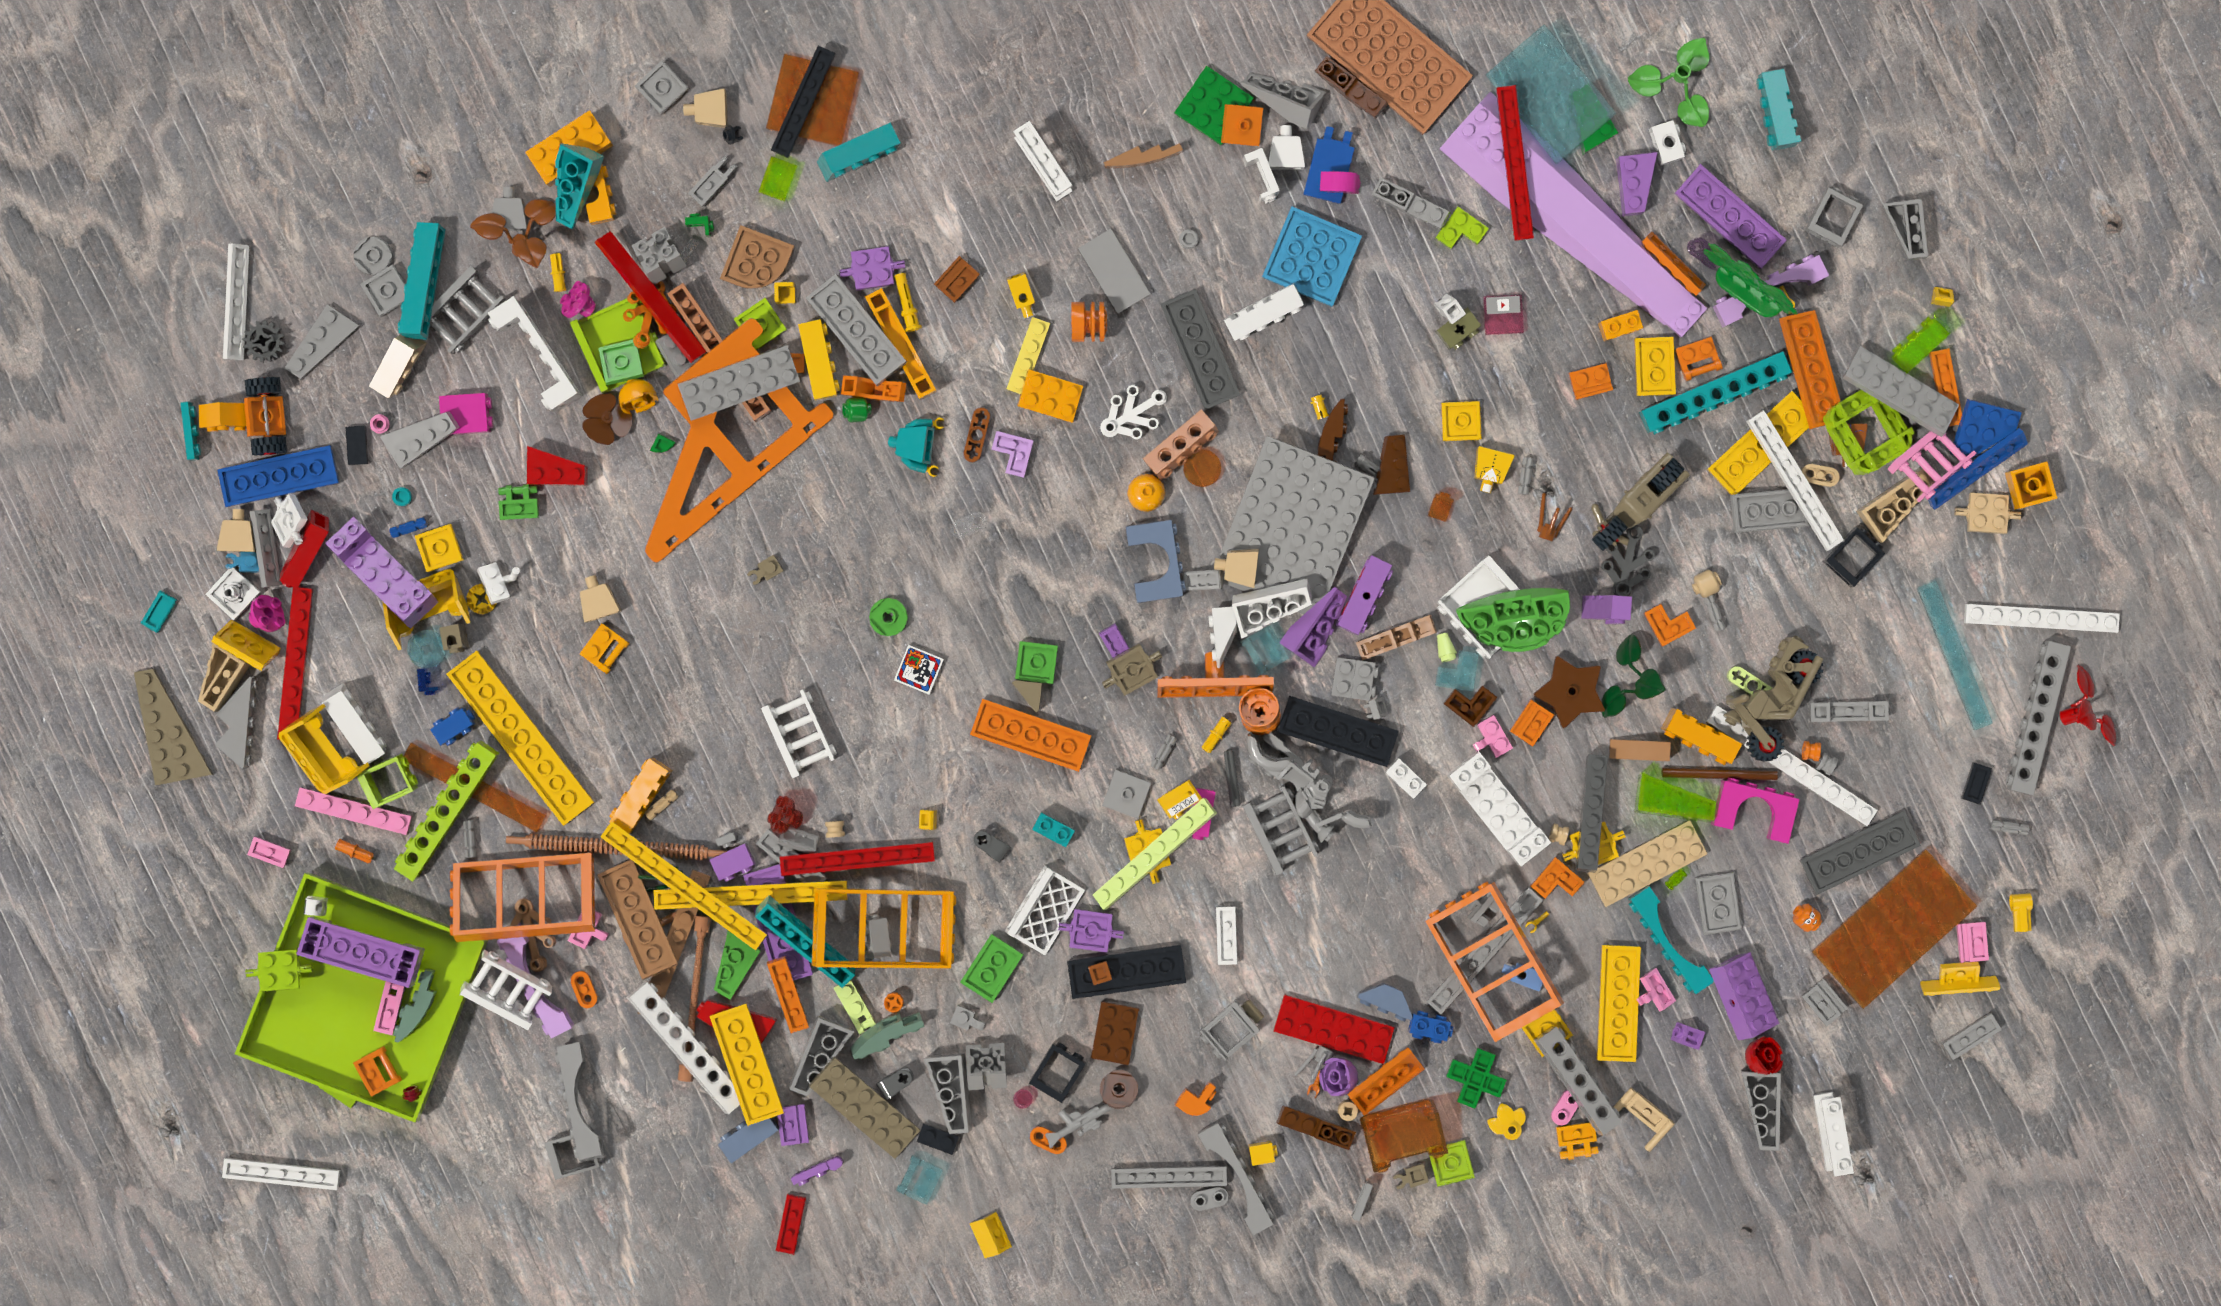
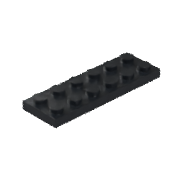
M1290 695L1277 731L1384 767H1388L1399 733L1398 730Z
M1181 944L1067 961L1072 999L1186 983ZM1107 961L1112 980L1093 985L1088 966Z

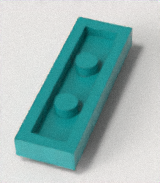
M180 402L187 460H199L201 447L200 444H197L199 429L195 425L194 419L197 416L196 407L191 402Z

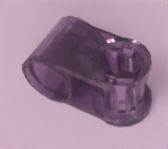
M1703 238L1690 240L1687 244L1688 253L1701 261L1706 267L1715 270L1717 265L1712 263L1703 253L1704 249L1712 251L1708 245L1709 242ZM1699 243L1698 247L1700 250H1695L1696 246L1694 244Z

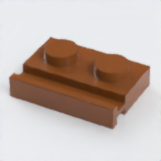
M958 256L934 285L955 303L980 274Z

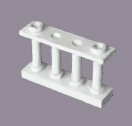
M1028 121L1013 131L1016 136L1014 139L1056 202L1071 193L1072 189L1070 187H1072V184L1031 122Z
M805 689L800 690L802 697L780 707L771 708L770 705L761 708L792 778L801 775L799 771L803 767L828 756L833 761L836 759L834 755H837L834 745H829L811 705L814 702L809 691L805 692ZM806 704L809 715L784 726L778 725L776 720L778 715ZM812 721L814 722L818 732L793 743H786L784 736L787 732ZM816 740H822L825 747L824 750L800 761H794L792 756L794 750Z
M484 950L482 953L484 965L472 983L466 981L463 983L460 995L529 1030L532 1025V1016L530 1015L532 1009L543 993L548 996L551 995L552 985L543 978L538 979L499 958V955L495 952ZM494 966L502 972L491 990L485 992L479 986L490 968ZM511 975L519 981L508 999L502 1001L496 995L507 977ZM528 984L536 990L525 1008L519 1010L513 1004L524 986Z
M1833 1092L1812 1095L1825 1170H1833L1834 1176L1853 1174L1841 1097H1833Z

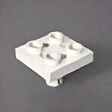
M236 568L228 569L205 595L230 618L236 620L261 591Z

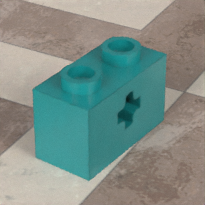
M1042 812L1032 828L1033 831L1064 847H1067L1075 829Z

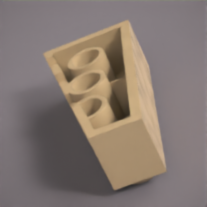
M1918 468L1914 471L1928 487L1935 483L1923 468ZM1906 476L1856 512L1875 540L1883 543L1902 519L1911 512V509L1918 503L1917 499L1923 492Z

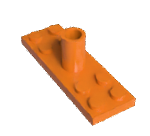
M1208 652L1205 654V678L1183 676L1181 679H1173L1170 676L1158 679L1157 698L1243 696L1249 690L1256 688L1267 689L1273 693L1274 677L1259 675L1258 677L1250 678L1248 675H1241L1238 678H1225L1224 660L1221 667L1217 668V662L1212 659V652Z

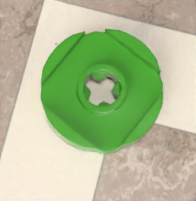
M881 599L870 610V625L880 635H897L906 626L908 620L906 608L896 599ZM887 612L889 614L892 612L893 621L885 622L883 620L885 618L884 613Z

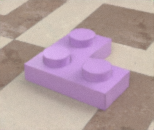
M996 431L992 450L1010 455L1005 473L1024 478L1033 440Z

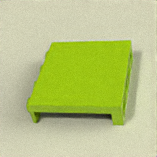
M631 295V298L636 301V297ZM626 298L591 314L589 317L570 322L599 389L603 394L626 384L627 381L606 385L598 348L633 340L634 336L641 330L644 314L642 313L631 322H627L623 318V313L627 309H634L643 305L641 300L636 304H630ZM627 313V316L632 318L631 313ZM650 328L648 332L650 343L643 349L639 348L644 375L666 366L665 358L655 343L658 337L655 332H651ZM643 336L640 337L643 342L646 341Z

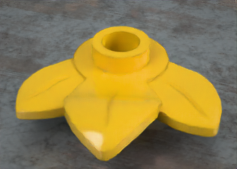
M1501 1103L1497 1109V1118L1488 1119L1487 1122L1489 1128L1495 1134H1503L1508 1140H1516L1522 1133L1521 1126L1526 1120V1115L1522 1108L1513 1111L1508 1105ZM1514 1127L1516 1131L1511 1134L1508 1132V1129Z

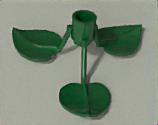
M1634 634L1627 636L1619 645L1616 659L1622 666L1628 664L1640 676V679L1635 683V690L1624 689L1621 691L1618 685H1614L1604 693L1601 701L1605 709L1602 712L1604 718L1614 717L1623 711L1626 705L1625 693H1635L1639 699L1645 700L1666 691L1661 677L1656 670L1647 669L1641 673L1633 666L1632 662L1638 661L1641 656V644Z

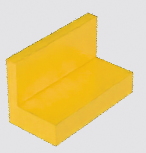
M997 1212L969 1223L984 1258L999 1255L1012 1247Z

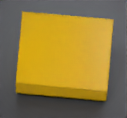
M1934 287L1931 304L1950 307L1954 303L1953 290Z
M920 810L919 829L936 830L937 810Z

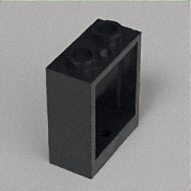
M1858 527L1853 528L1845 536L1844 541L1839 543L1822 561L1849 587H1855L1885 554L1882 550L1883 546L1876 540L1873 542L1868 537L1869 533L1862 527L1860 529ZM1854 536L1874 553L1873 557L1855 576L1835 559V556Z
M1053 1042L1030 1079L1029 1084L1062 1103L1086 1062L1079 1053L1074 1052L1072 1054L1067 1051L1068 1047L1060 1042L1055 1044ZM1054 1051L1078 1065L1063 1092L1038 1078Z

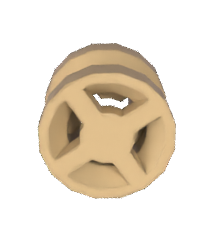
M844 821L825 822L828 830L826 838L845 836L843 831Z
M1554 823L1549 835L1550 842L1556 841L1564 846L1568 837L1569 827L1562 828Z
M1345 1100L1339 1104L1338 1113L1343 1120L1351 1121L1356 1118L1358 1109L1352 1101Z

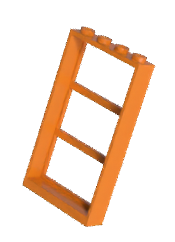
M592 853L453 863V870H450V880L453 882V888H450V898L453 900V906H450V917L453 918V924H450V935L454 937L456 942L595 932V872ZM581 864L582 921L545 924V866ZM539 867V924L503 927V870ZM496 870V928L460 930L461 873Z
M1487 881L1478 886L1479 891L1475 893L1469 891L1462 895L1463 900L1458 903L1453 900L1446 904L1444 911L1440 912L1438 909L1429 914L1430 919L1425 922L1490 1035L1497 1042L1564 1004V1001L1495 882L1489 884ZM1490 892L1507 920L1508 925L1453 955L1435 923ZM1512 929L1530 961L1474 992L1456 960ZM1534 967L1551 999L1495 1029L1477 997Z

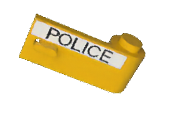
M1187 780L1159 797L1157 801L1168 818L1173 817L1176 820L1184 814L1183 810L1200 801L1202 797L1191 781Z

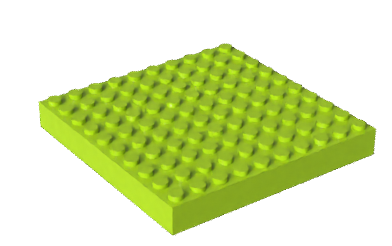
M304 873L274 951L298 950L307 918L314 916L304 914L307 896L328 898L326 915L316 917L330 920L332 924L392 942L399 944L407 943L425 949L415 985L405 988L399 1014L403 1006L405 1007L408 1003H415L412 1001L413 995L416 990H419L421 983H418L420 973L424 972L425 969L435 970L430 989L437 991L428 1013L417 1028L402 1041L395 1042L396 1036L373 1031L386 981L298 955L301 965H313V968H305L313 969V972L301 973L300 989L260 992L259 989L235 1055L416 1123L420 1120L466 997L460 995L461 986L465 981L468 983L473 982L488 940L456 942L454 937L450 935L449 925L312 873ZM391 989L390 994L396 996L397 990ZM399 1014L396 1025H400L402 1019L399 1017ZM385 1046L386 1054L397 1075H400L402 1080L371 1097L353 1062ZM379 1056L373 1058L386 1082L391 1080ZM417 1085L421 1089L422 1094L415 1101L409 1102L402 1097L404 1094L403 1090L409 1086Z

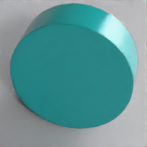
M399 487L394 490L392 500L398 506H407L412 501V493L407 488Z

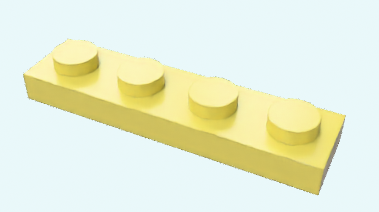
M1032 317L1006 388L1007 390L1021 394L1027 370L1034 371L1050 323Z

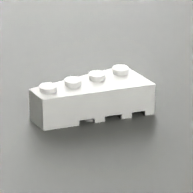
M1293 283L1226 317L1224 321L1234 341L1237 339L1241 341L1251 336V332L1255 330L1259 332L1267 328L1268 323L1272 321L1277 323L1285 319V314L1289 312L1295 314L1301 311V306L1304 305V302Z
M1308 579L1233 595L1232 607L1241 638L1248 636V634L1254 631L1257 632L1263 629L1264 626L1272 622L1279 621L1280 618L1286 615H1291L1312 605V593Z
M344 683L324 695L322 704L324 703L325 709L364 764L367 762L369 764L385 754V747L387 746L382 737L377 736L375 727L366 719L362 708L356 703Z

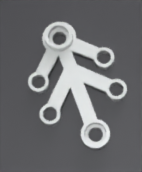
M1130 385L1127 388L1128 396L1124 413L1117 419L1118 406L1122 404V398L1119 395H1114L1111 398L1112 405L1109 417L1103 420L1100 426L1102 434L1106 437H1113L1118 433L1131 436L1135 440L1140 439L1142 431L1139 428L1129 429L1122 427L1121 425L1126 422L1147 426L1151 430L1156 429L1159 424L1156 418L1147 419L1137 415L1154 405H1163L1167 399L1166 393L1162 390H1156L1150 399L1132 409L1135 396L1138 394V388L1135 385ZM1130 388L1136 389L1134 395L1129 393ZM1157 394L1163 396L1161 401L1156 400L1155 396ZM1119 398L1120 403L1115 405L1113 399ZM1151 420L1156 422L1155 427L1149 426ZM1108 424H1112L1114 426V429L1112 431H1108L1106 429V426ZM1138 430L1140 436L1134 437L1133 431Z

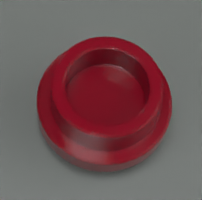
M417 1085L409 1086L403 1090L404 1094L402 1097L409 1102L419 1099L422 1091Z

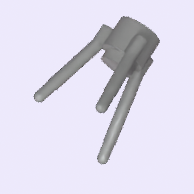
M1319 1046L1318 1050L1314 1048L1312 1054L1298 1068L1294 1076H1298L1316 1056L1314 1060L1318 1064L1311 1076V1079L1314 1080L1321 1065H1325L1324 1062L1332 1058L1333 1052L1322 1046ZM1320 1083V1086H1319V1088H1320L1319 1095L1322 1094V1090H1323V1088H1322V1086H1321V1083Z

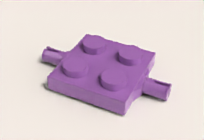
M889 246L851 252V268L840 269V276H852L855 280L856 291L893 286L894 269L905 268V261L893 262L890 257Z
M1074 909L1073 919L1070 924L1059 922V926L1063 927H1058V930L1069 932L1070 948L1100 952L1108 951L1111 937L1123 939L1124 931L1112 930L1113 914Z

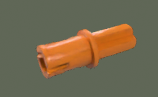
M339 839L335 846V850L349 855L351 859L354 857L368 864L371 863L374 857L372 852L358 847V844L353 845L342 839Z

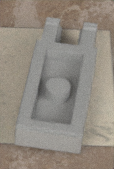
M724 156L715 166L713 165L688 193L702 207L726 183L728 177L738 167L736 164H733L723 174L719 169L728 162L729 158L727 156Z

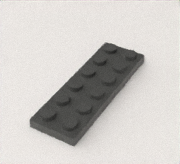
M1196 289L1161 303V308L1204 410L1240 396Z
M1901 811L1799 861L1815 895H1818L1921 845L1905 811Z

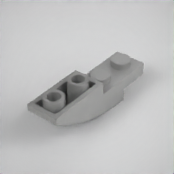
M1381 177L1372 192L1373 196L1386 204L1440 230L1450 214L1448 210L1422 199L1413 192Z

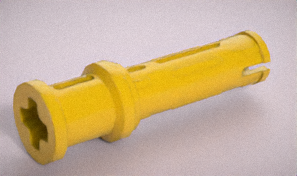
M906 273L897 274L894 278L903 309L901 316L904 317L906 324L905 332L920 330L922 325H919L918 309L914 308Z

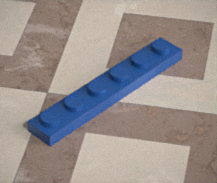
M2018 428L1982 455H1979L1966 469L1962 468L1935 489L1936 493L1928 500L1930 506L1936 510L2025 447L2028 442L2024 432Z

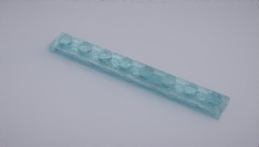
M1933 581L1918 587V593L1973 730L1993 724L1937 582Z

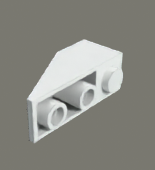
M1233 607L1212 608V616H1208L1209 627H1213V633H1210L1211 644H1215V649L1212 650V659L1217 662V668L1221 667L1237 633V623Z

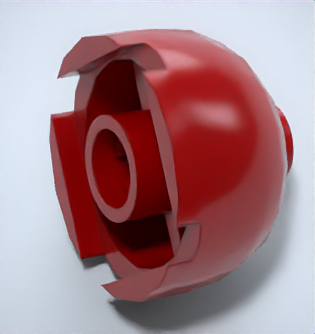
M1763 1036L1749 1043L1745 1051V1060L1752 1072L1769 1075L1781 1070L1783 1060L1781 1061L1780 1055L1783 1053L1778 1042L1771 1037Z

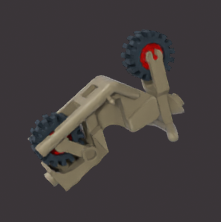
M1666 453L1649 471L1639 478L1640 480L1634 483L1635 485L1630 490L1624 491L1625 495L1605 520L1599 506L1593 504L1591 509L1598 523V530L1593 531L1592 541L1602 551L1608 548L1610 544L1616 546L1618 542L1627 546L1629 538L1621 534L1627 528H1632L1648 518L1651 519L1652 514L1690 476L1689 473L1684 470L1685 468L1675 458Z
M1797 636L1783 639L1778 646L1779 651L1769 663L1768 674L1776 683L1774 688L1767 691L1755 690L1750 696L1747 694L1733 698L1730 694L1726 696V704L1732 710L1723 715L1726 718L1725 722L1733 726L1742 723V728L1749 735L1747 737L1749 742H1746V746H1749L1747 751L1751 752L1750 756L1755 757V760L1773 761V759H1777V756L1782 754L1781 749H1784V746H1782L1784 739H1781L1782 734L1778 733L1777 729L1761 727L1755 719H1792L1810 685L1816 683L1817 679L1821 678L1820 673H1823L1821 666H1823L1822 662L1824 659L1817 656L1818 654L1812 653V651L1796 652L1798 649H1808L1809 647L1803 643L1804 640Z

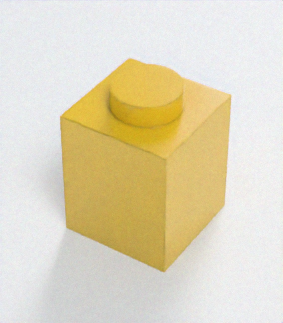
M1271 1141L1248 1144L1252 1166L1275 1162L1274 1157L1278 1156L1276 1145L1272 1146Z

